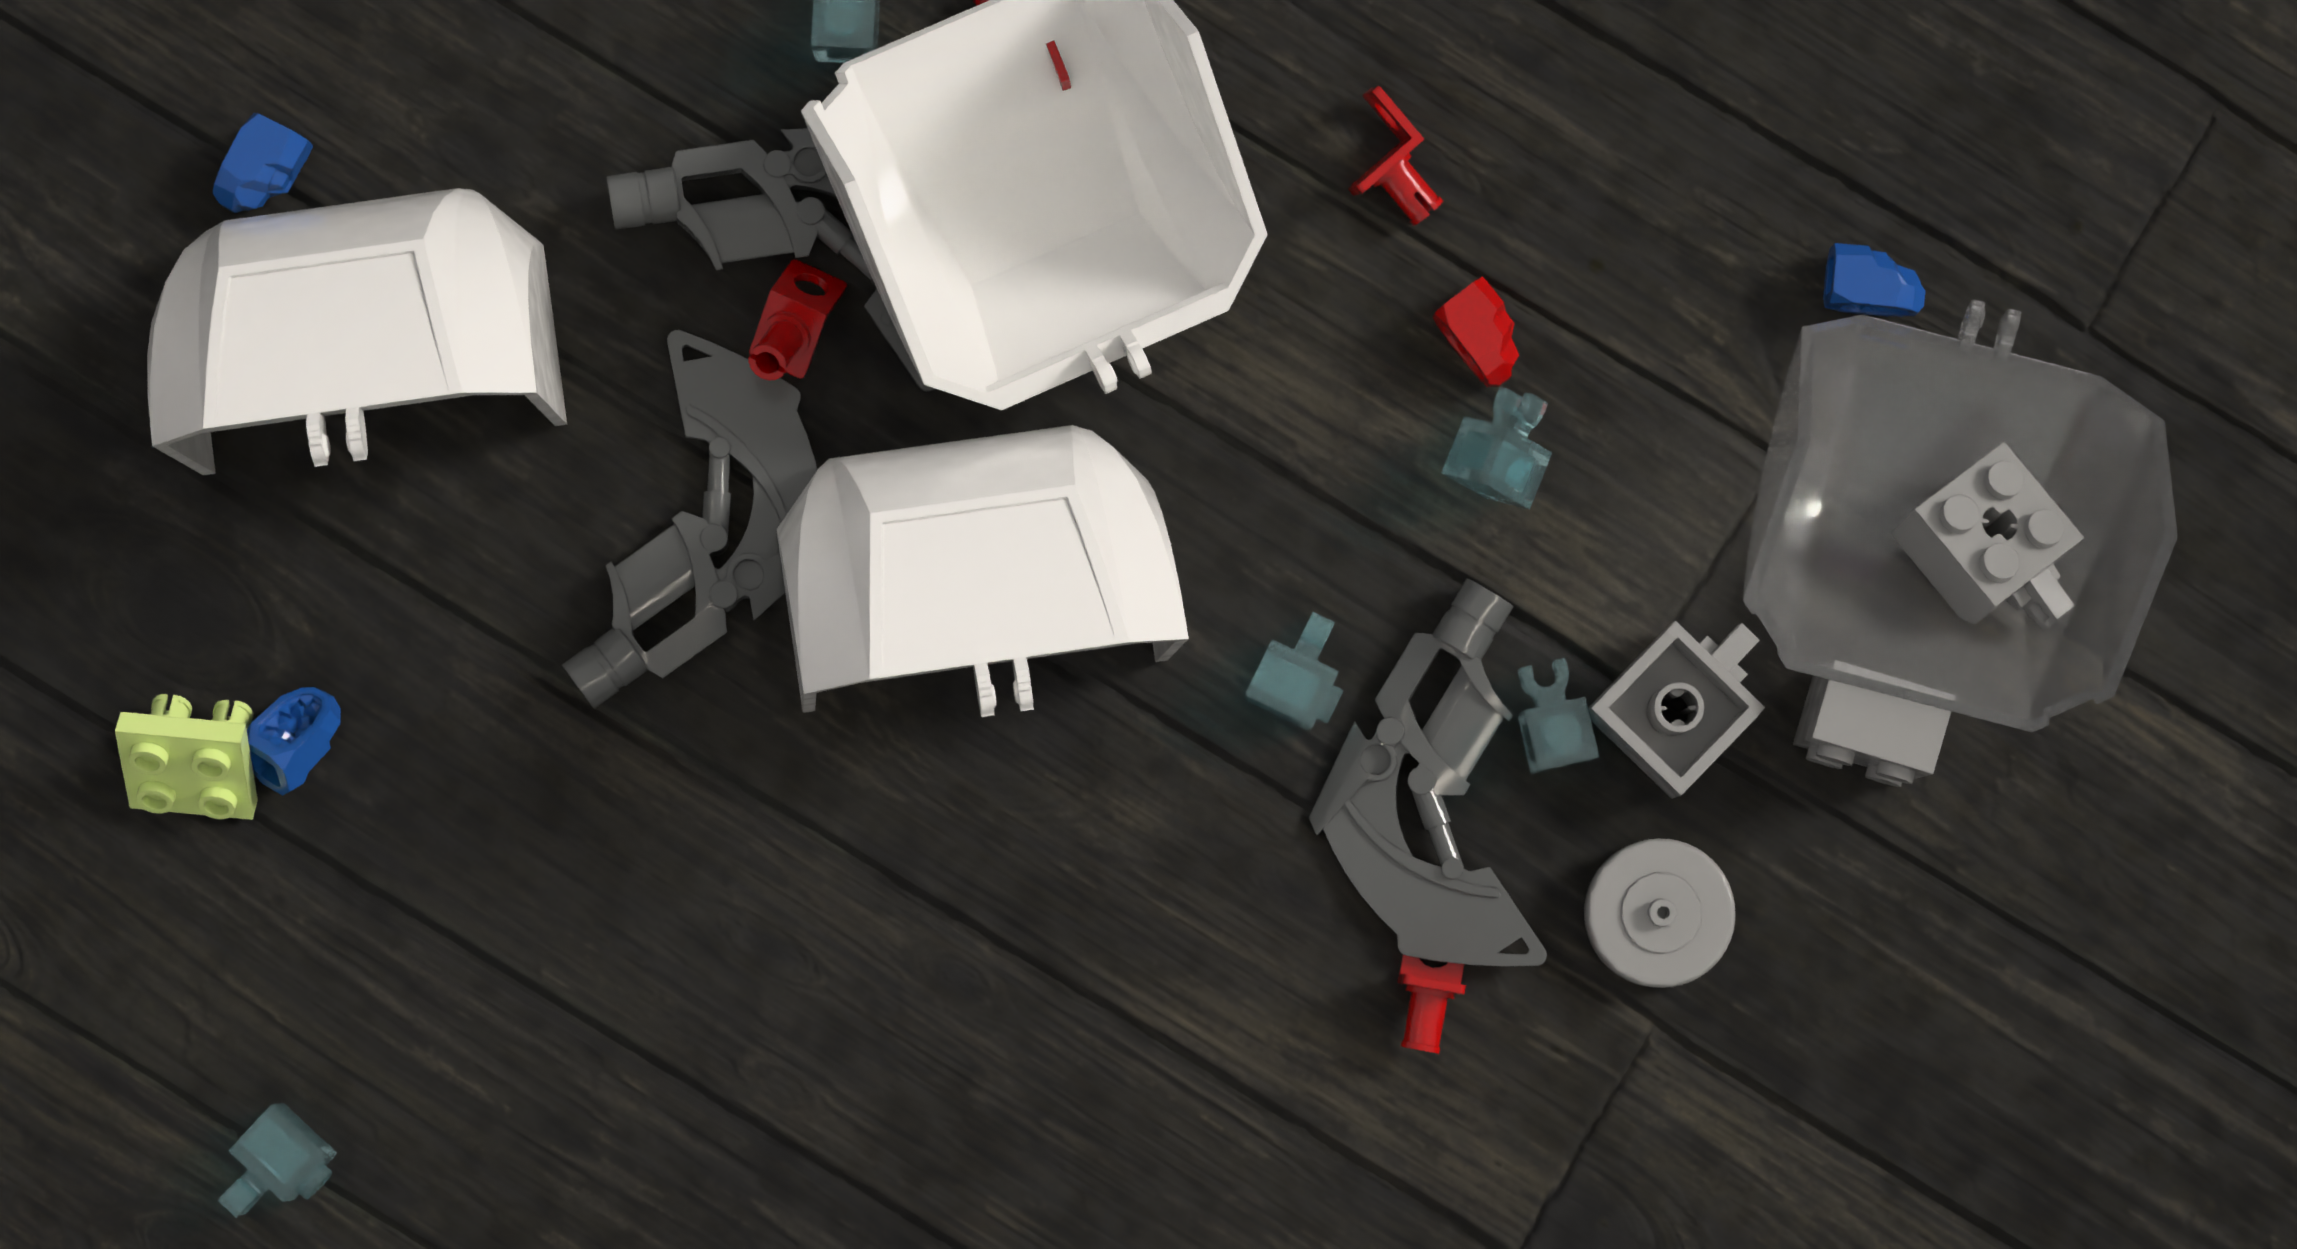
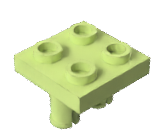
M160 694L152 701L151 714L120 712L115 735L130 808L143 809L151 813L175 812L206 815L214 819L239 818L253 820L258 799L247 728L252 722L254 713L246 703L235 701L230 717L227 716L230 707L229 700H221L214 705L212 720L190 718L192 706L187 699L173 695L170 709L167 711L168 695Z

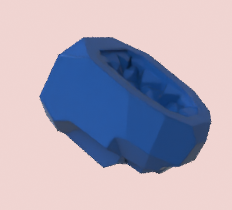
M253 113L240 128L221 164L213 188L215 198L221 206L234 213L263 207L268 198L289 192L301 168L307 161L313 144L293 130L259 113Z
M1834 243L1830 247L1826 264L1823 295L1825 308L1845 313L1903 317L1915 316L1924 307L1925 289L1922 287L1916 272L1897 265L1886 252L1872 251L1869 246Z
M315 687L299 688L280 696L251 722L247 728L253 774L262 784L282 796L304 784L309 771L331 749L329 741L341 723V708L334 696Z

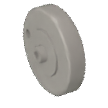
M1648 839L1630 844L1618 850L1600 866L1592 878L1586 894L1584 920L1587 935L1594 951L1600 960L1615 974L1641 986L1657 988L1674 987L1701 977L1723 956L1734 931L1735 902L1727 878L1720 867L1707 854L1690 844L1678 840Z

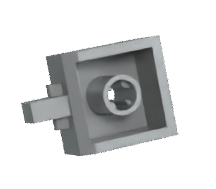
M2005 442L2001 443L1915 508L1890 533L1959 618L1974 625L2006 601L2016 611L2022 608L2044 631L2069 613L2075 606L2057 580L2061 576L2054 564L2082 541L2084 536Z
M1674 621L1585 710L1584 714L1671 799L1681 796L1765 708L1740 683L1748 674L1738 665L1760 640L1741 623L1719 645L1708 635L1698 643L1677 621ZM1663 697L1668 701L1677 697L1684 700L1687 708L1681 710V713L1688 714L1685 723L1679 719L1671 723L1665 720L1662 712L1667 708L1661 706Z

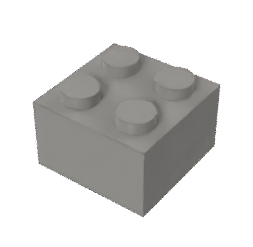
M1833 665L1813 674L1793 745L1808 749L1806 759L1811 762L1836 769H1842L1843 765L1852 766L1855 763L1867 767L1866 778L1883 784L1901 787L1902 783L1912 784L1913 779L1934 773L1954 702Z

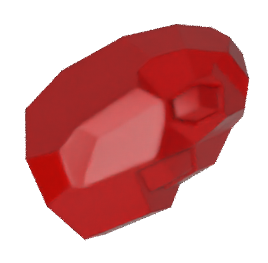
M1482 276L1442 305L1432 318L1446 340L1478 379L1487 387H1499L1511 378L1512 367L1519 357L1517 348L1512 340L1515 323L1507 314L1503 300Z

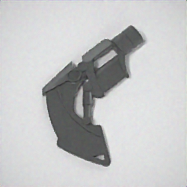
M808 128L780 129L791 145V151L774 150L767 154L754 140L678 150L676 151L672 167L646 170L642 173L632 172L606 176L615 230L646 226L645 224L649 223L660 224L677 221V224L700 244L716 270L723 269L722 263L794 253L795 258L808 257L816 238H819L837 255L839 253L843 255L875 285L852 231L826 210L819 199L808 197L800 202H795L792 190L813 191L837 198ZM742 173L762 193L761 195L691 205L684 198L682 182ZM876 287L875 292L864 305V308L917 386L925 392L933 391L935 388L926 386L922 382Z
M681 330L672 331L668 335L667 343L686 438L706 441L709 444L710 450L707 491L704 492L702 518L681 511L671 518L674 522L671 527L615 567L612 562L606 565L613 593V628L596 639L591 646L585 647L561 664L593 709L616 694L621 687L627 686L646 671L661 678L666 677L726 634L725 612L733 610L743 599L747 598L750 600L753 620H755L785 593L777 528L817 471L807 433L797 412L801 401L799 390L781 378L771 381L761 379L751 370L748 359L715 343ZM684 347H690L709 357L684 361L682 350ZM732 457L753 476V506L746 532L739 546L723 567L716 569L711 558L723 554L729 545L731 493H728L730 458ZM695 587V618L649 651L644 652L634 639L633 630Z
M1468 578L1465 579L1451 602L1450 609L1445 612L1433 634L1415 633L1376 696L1375 701L1384 719L1378 724L1373 738L1370 740L1366 739L1354 721L1309 819L1316 836L1324 830L1333 852L1360 895L1375 913L1397 934L1398 949L1402 954L1428 960L1467 965L1539 966L1546 961L1547 952L1491 867L1473 871L1464 869L1449 826L1451 819L1442 797L1465 795L1471 785L1466 780L1504 718L1510 721L1513 716L1494 692L1481 660L1493 642L1496 632H1499L1514 606ZM1444 650L1459 659L1462 665L1423 730H1421L1409 700L1439 651ZM1406 754H1411L1419 762L1417 768L1413 769L1409 774L1408 785L1412 791L1424 829L1429 831L1441 867L1413 857L1400 827L1397 812V785L1400 769ZM1521 937L1529 948L1527 954L1498 953Z

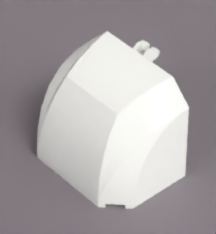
M989 0L843 63L835 72L839 84L822 103L820 100L809 101L801 110L827 176L871 277L922 382L926 386L999 410H1004L1090 371L1094 372L1105 394L1118 388V380L1109 363L1124 356H1127L1133 372L1139 379L1152 373L1151 366L1143 348L1229 311L1268 235L1199 31L1174 0ZM1053 40L1056 43L1071 83V88L1064 91L1046 46L1047 43Z
M456 188L225 220L204 232L183 250L165 282L151 322L147 353L152 446L202 475L216 474L210 432L307 419L306 428L310 453L314 466L317 467L328 465L331 454L325 416L346 413L347 448L353 457V461L367 460L368 456L364 418L365 410L472 395H525L555 426L567 425L544 245L480 193L470 189Z
M1068 425L830 458L816 471L777 528L803 713L815 711L816 693L864 682L973 667L981 717L993 716L996 706L994 685L991 684L988 665L1012 661L1015 679L1013 682L1015 701L1019 704L1020 711L1034 710L1027 659L1136 643H1153L1155 662L1168 660L1189 639L1172 547L1164 517L1153 488L1148 480L1113 446L1093 431L1078 426Z

